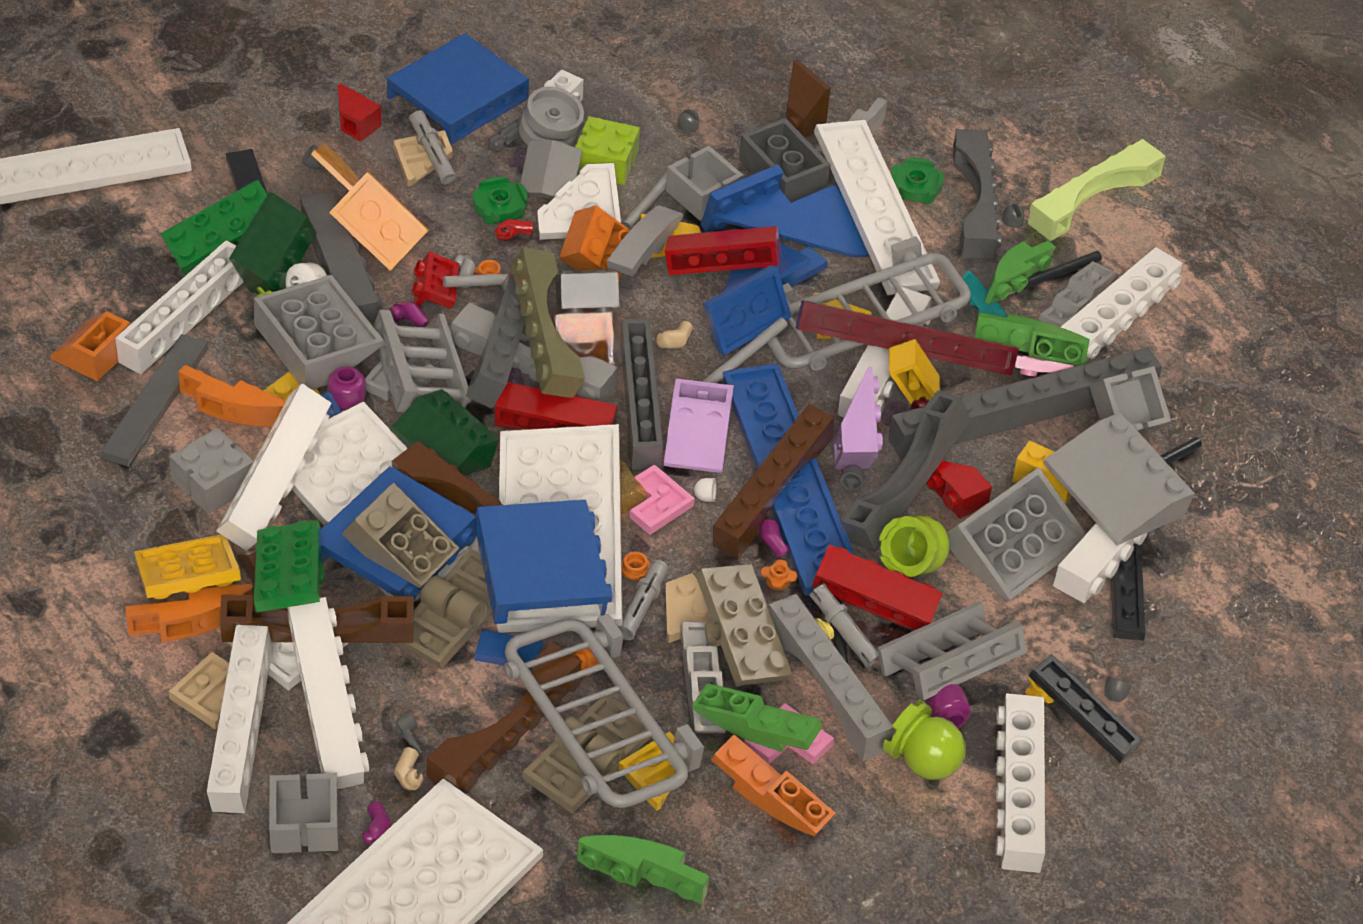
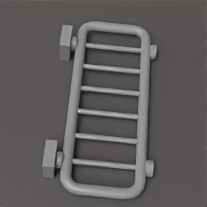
M915 236L891 245L893 266L802 300L823 304L838 298L844 309L852 311L843 296L864 289L882 318L890 319L869 288V286L889 279L912 313V315L896 321L918 325L940 317L943 322L952 321L957 315L956 310L964 307L970 301L971 292L966 282L946 256L939 253L922 255L921 242ZM929 264L939 265L959 292V297L944 303L920 268ZM915 270L938 305L917 312L894 277ZM789 283L784 284L783 288L791 315L799 313L802 300L794 302L793 289ZM793 317L787 320L808 353L799 357L788 356L776 336L767 343L782 366L798 369L809 365L814 371L823 369L826 366L827 358L864 345L863 343L849 340L840 341L838 338L831 337L834 344L814 351L802 331L795 328L796 322Z
M609 614L597 617L594 633L582 621L563 619L511 638L506 644L504 652L508 661L504 665L506 676L510 681L517 680L518 678L522 681L585 774L581 781L583 789L588 796L598 793L604 802L613 807H630L679 788L688 778V771L700 768L704 746L689 725L686 724L676 728L674 743L672 744L612 660L621 655L624 635ZM567 631L578 633L584 641L583 643L526 663L523 662L517 652L523 646ZM585 648H589L599 662L598 665L542 685L538 684L528 669ZM603 669L615 685L614 687L556 708L544 692V690ZM616 692H620L631 707V709L573 730L569 729L559 714ZM633 714L638 717L647 730L589 753L584 751L575 738L578 734ZM650 736L663 753L603 777L590 760ZM664 760H668L675 770V774L672 777L623 795L614 793L606 783Z

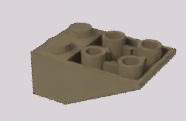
M394 482L342 533L365 557L418 588L422 587L459 549Z

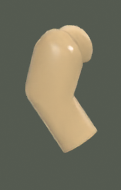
M682 321L677 330H667L659 333L656 337L657 345L662 349H680L684 347L693 330V325L688 321Z
M410 747L404 748L394 769V775L403 788L416 790L423 783L422 773L418 775L416 773L417 769H413L419 754Z

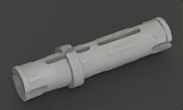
M423 110L413 112L409 116V121L417 133L418 143L424 147L441 183L444 185L452 183L457 179V174L454 172L446 153L437 139L438 133L436 129L431 127Z
M653 560L644 578L638 581L636 585L637 592L623 616V626H618L624 635L623 639L633 640L653 599L659 596L661 592L660 585L669 571V567L665 562ZM652 583L648 593H646L649 584ZM640 606V608H639L638 612L636 613L635 617H633V615H634V613H635L637 607Z
M822 584L814 589V592H811L809 596L825 614L824 619L826 622L832 623L866 668L877 662L876 658L879 659L878 651L849 616L847 607L838 602L826 584Z

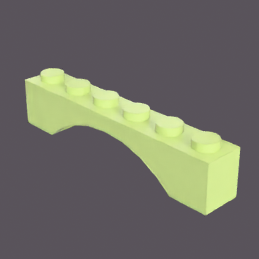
M1144 139L1129 145L1118 154L1111 155L1106 161L1091 167L1082 175L1072 178L1070 182L1053 189L1046 196L1036 199L1029 209L1028 224L1049 241H1052L1069 231L1075 211L1091 196L1117 187L1144 186L1161 176L1166 156Z

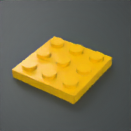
M221 534L134 551L136 565L147 599H164L173 593L183 591L194 593L200 591L203 587L213 585L224 587L231 585L234 581L241 580L240 570L229 541Z

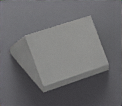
M529 140L521 178V184L525 187L527 195L553 200L555 194L567 182H572L578 176L582 150L555 140Z

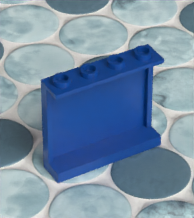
M464 33L387 77V98L390 100L397 95H401L415 107L423 110L426 115L443 127L450 145L528 100L529 78Z
M389 466L321 529V560L323 564L331 557L393 596H413L414 601L424 585L418 588L365 557L342 533L394 482L459 547L431 576L433 577L438 575L446 565L452 564L457 554L463 548L470 546L476 538V516Z
M586 499L477 507L475 531L494 624L507 623L509 611L598 604L600 615L606 614L607 604L612 602L611 584H606L605 581L607 574L606 562L604 559H600L599 556L601 541L599 535L594 534L595 515L593 511H589Z

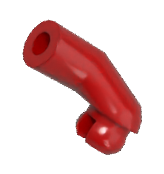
M507 219L496 227L495 235L502 241H508L518 234L533 235L534 222Z

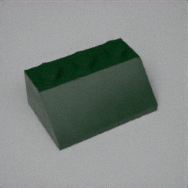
M269 192L229 259L250 292L259 294L257 291L258 287H261L264 292L268 290L276 292L286 287L287 271L293 265L301 262L309 245L314 241L317 232L307 215L276 194Z
M443 389L421 395L392 425L390 430L408 447L419 441L427 448H432L441 459L448 464L455 465L464 476L491 467L499 442V438Z

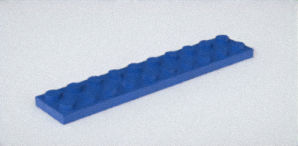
M778 363L723 371V383L725 385H734L732 407L756 470L799 417ZM812 459L790 479L771 506L775 520L779 524L783 541L789 547L788 554L804 595H810L811 592H814L811 586L829 545L845 548L855 555L817 459Z

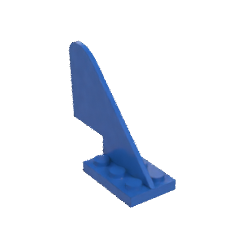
M779 165L711 192L701 222L705 232L723 229L728 224L747 229L778 226L779 237L849 257L870 256L843 195L835 184L790 203L779 188L784 174Z
M780 243L781 255L779 266L770 265L762 268L731 271L724 291L703 303L718 353L726 355L756 338L780 317L785 321L792 317L781 279L811 262L810 257Z

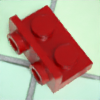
M430 251L423 261L418 260L413 271V275L416 276V281L411 290V295L414 296L413 303L420 307L426 299L451 309L456 303L457 287H444L443 277L458 276L459 263Z

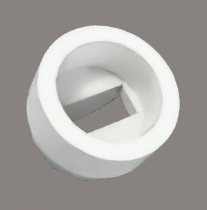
M700 479L694 487L695 496L704 502H715L716 479Z

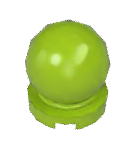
M916 515L893 519L884 527L879 537V541H881V561L888 570L902 572L907 577L933 573L945 563L950 552V541L947 531L940 522L929 516Z
M919 699L917 706L911 703L894 722L892 727L897 731L891 741L888 739L884 740L882 749L893 759L904 756L906 765L917 776L927 780L946 779L961 766L966 754V743L962 733L953 722L942 717H930L931 707Z

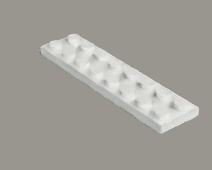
M857 120L817 124L814 130L816 138L827 162L830 164V169L876 271L878 272L893 266L891 245L917 236L921 242L922 255L927 254L866 121ZM929 264L921 267L920 269L933 288L938 289L940 280L933 265ZM915 270L894 277L901 287L916 292L928 290ZM889 279L882 282L887 295L897 293Z
M180 128L0 158V204L192 171L191 162Z

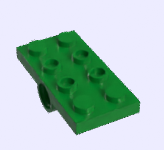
M259 180L252 182L160 233L184 275L191 272L223 242L228 241L237 246L267 197V193Z
M319 520L299 521L291 525L269 526L265 529L257 530L254 589L256 612L320 602V584L324 583V570L321 560V528Z

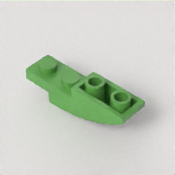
M1023 241L1010 249L1002 257L993 274L985 294V302L991 304L998 300H1004L1010 294L1021 292L1028 284L1027 278L1040 270H1046L1053 260L1051 256L1056 246L1046 241L1037 246L1030 247Z
M980 312L975 332V338L1018 347V351L1028 352V357L1075 366L1085 364L1090 339L1070 330L1008 314V317Z
M710 683L705 685L692 704L694 711L721 728L748 741L783 752L787 745L808 750L822 729L820 718L764 705L763 699L759 695Z
M617 835L584 836L578 841L577 861L589 869H596L610 875L620 883H627L636 887L641 878H644L654 886H662L677 893L683 899L693 900L700 904L703 903L707 896L709 875L685 865V852L650 840Z

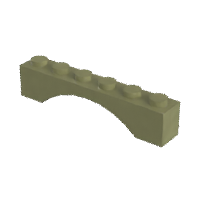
M522 247L517 258L512 260L511 273L514 275L516 294L519 296L521 304L520 312L524 317L525 332L531 346V358L534 359L536 379L539 381L541 393L574 398L585 380L581 360L558 334L551 321L547 307L548 290L558 275L554 253Z

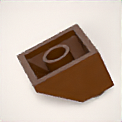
M796 59L793 61L786 119L806 138L814 134L817 124H826L831 87Z

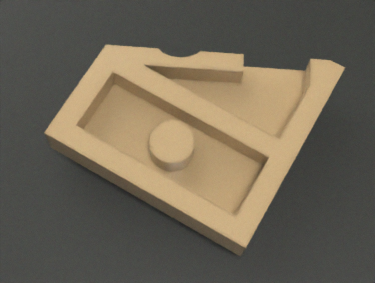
M445 130L438 131L437 139L449 160L453 154L452 147ZM417 136L393 140V149L408 187L414 185L435 170L424 147L418 143Z
M693 573L665 583L666 640L668 643L681 639L680 625L682 621L706 622L710 614L699 583Z
M211 652L169 690V699L216 730L220 719L229 662Z

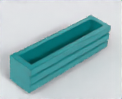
M968 270L962 278L971 292L969 303L974 308L978 307V314L981 312L1008 317L1006 311L997 301L991 304L985 302L986 287Z

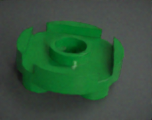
M907 158L903 164L898 165L896 163L892 167L891 177L902 199L930 204L935 201V197L941 193L943 188L944 175L941 169L939 173L934 168L935 164L923 158Z
M488 178L479 184V188L476 191L474 190L473 207L487 224L504 222L507 219H521L524 217L527 207V191L519 182L516 185L510 183L509 178Z

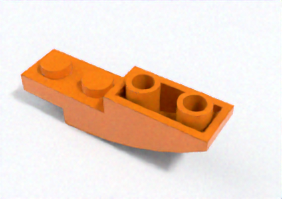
M184 365L178 371L180 392L196 399L198 411L225 421L251 426L272 427L286 402L283 398L276 397L242 380L232 387L224 381H219L203 371L196 370L187 365Z
M250 583L224 587H205L198 592L189 593V600L125 606L128 634L132 636L160 633L161 642L212 631L220 627L221 595H252V585Z
M735 735L711 759L735 780L733 788L772 817L801 832L816 836L836 814L787 770L781 775Z

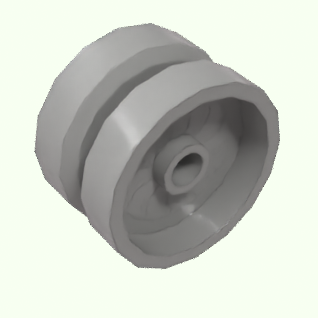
M552 86L534 90L528 97L525 111L520 120L518 130L521 139L527 146L529 140H555L573 146L578 130L583 122L584 110L582 104L575 95L565 89Z

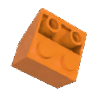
M597 205L575 211L559 259L575 270L609 269L607 260L629 233L630 229ZM618 272V281L620 280L621 272Z
M108 311L85 321L51 354V359L98 382L118 362L115 338L131 325V322Z

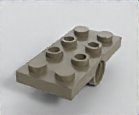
M470 549L444 578L435 575L425 583L421 591V603L414 610L413 643H397L441 670L492 614L481 555L478 552Z
M752 564L700 569L695 575L710 614L705 624L706 639L711 646L722 647L735 685L742 686L789 679L793 674Z
M608 695L600 698L579 719L571 716L564 722L570 730L628 710V708ZM633 714L578 734L575 738L584 751L589 753L647 730L638 717ZM557 733L555 734L554 742L523 771L522 779L572 814L592 796H588L585 793L581 781L585 774ZM651 736L590 760L602 777L614 773L618 770L619 762L638 751Z

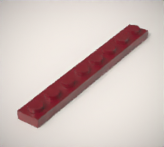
M804 300L801 301L795 327L798 330L886 349L915 339L928 358L1011 376L1019 350L1018 347Z

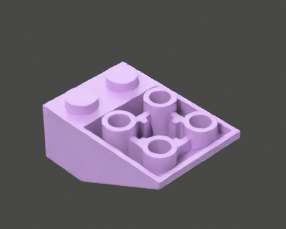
M873 367L867 368L833 440L835 469H845L849 465H856L861 469L870 468L874 459L878 458V451H882V433H877L876 423L880 422L881 410L880 405H875V394H878L879 382L878 377L873 376Z
M676 378L664 466L722 473L734 385Z

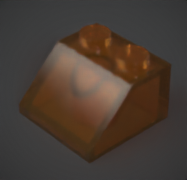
M612 312L553 314V325L558 334L579 357L593 356L614 365Z

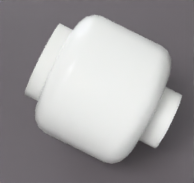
M298 263L287 271L286 288L327 275L318 264Z

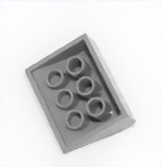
M332 275L254 298V325L299 385L302 383L311 390L326 386L329 375L334 370L346 366L353 368L384 345L382 337Z
M1121 412L1096 422L1044 460L1045 466L1116 546L1184 517L1195 494Z
M1039 467L947 531L950 550L957 560L1007 602L1061 563L1086 535Z

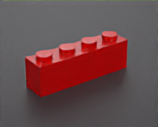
M778 226L668 236L665 247L669 275L762 268L770 265L779 266L781 255Z
M507 382L506 387L495 404V426L513 430L616 425L617 405L578 396L569 398L543 394L539 388Z
M831 545L826 550L811 586L812 589H816L818 586L826 584L836 599L911 631L931 623L943 592L936 590L930 584L919 583L908 578L902 572L888 570L879 566L877 562L871 559H862L851 554L845 548Z

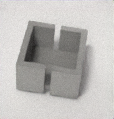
M707 146L691 154L690 160L685 157L667 167L666 192L698 220H702L710 193L742 180L744 175L713 148Z
M1154 366L1128 374L1105 378L1089 386L1100 420L1121 412L1139 433L1171 422Z
M219 428L214 429L169 456L172 481L187 495L191 494L192 500L207 514L234 499L254 461L240 447H235L234 442Z
M337 773L306 774L308 799H301L300 774L270 775L269 832L271 853L302 852V847L308 846V852L338 851Z

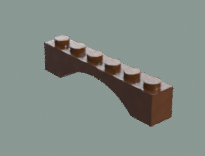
M811 404L807 405L714 523V547L736 559L741 557L755 539L761 523L786 484L806 463L817 458L833 438L834 416Z
M419 441L392 460V468L450 502L461 506L475 516L477 507L503 505L496 496L489 495L480 488L475 480L465 477L455 465L448 464L438 456L435 450L427 448Z
M221 595L220 630L222 642H233L236 625L268 626L271 642H293L288 622V607L256 612L254 595ZM380 596L354 606L334 608L337 627H332L334 637L340 636L342 643H413V596Z
M552 642L533 660L563 650V648ZM568 654L532 667V675L538 684L542 685L581 671L582 661L572 654ZM582 677L544 690L555 708L558 707L561 699L569 691L573 692L578 688ZM526 690L521 701L514 709L497 723L478 732L445 740L426 758L427 778L435 784L445 779L462 792L471 789L478 777L485 770H491L497 764L499 757L507 750H512L518 744L520 738L528 730L535 729L544 716L528 690Z

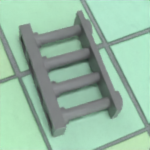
M379 310L373 327L384 340V345L377 350L396 411L405 412L416 398L443 389L462 407L466 408L467 404L471 402V399L466 397L469 386L452 339L451 327L448 326L445 315L438 314L433 328L397 326V323H394L390 310ZM399 337L432 339L434 347L404 346L400 342ZM405 357L439 359L441 368L410 366ZM412 378L445 379L448 388L419 387L413 383Z
M980 601L877 647L882 675L886 677L901 669L911 673L914 677L917 697L922 700L935 696L944 686L949 684L958 685L1027 653L1023 625L1014 621L999 629L986 623L983 603ZM975 635H983L982 637L977 638L973 641L969 640V638ZM954 645H955L956 647H958V648H956V649H954V650H951V651H949V652H947V653L943 651V650H945V649H947V648H949V647H952V646H954ZM928 657L932 659L921 665L917 663Z

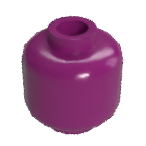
M346 366L334 370L329 375L327 381V389L340 409L348 410L365 400V377L359 370Z
M956 684L944 686L935 696L925 700V703L932 709L930 717L945 718L953 722L958 729L966 723L971 713V707L963 688Z

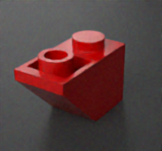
M340 83L337 86L340 131L362 142L382 126L381 105Z
M941 461L926 482L928 487L940 496L945 506L952 510L959 519L974 513L987 504L992 491V485L975 467Z

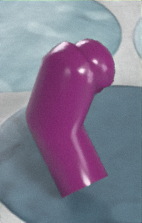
M398 302L389 309L394 322H398L400 319H410L416 327H426L430 323V320L413 302Z
M772 519L764 520L759 529L760 537L780 559L788 553L789 547L781 538L779 524Z
M380 801L373 802L367 807L372 822L368 826L369 829L362 833V839L368 846H371L392 826L391 820Z

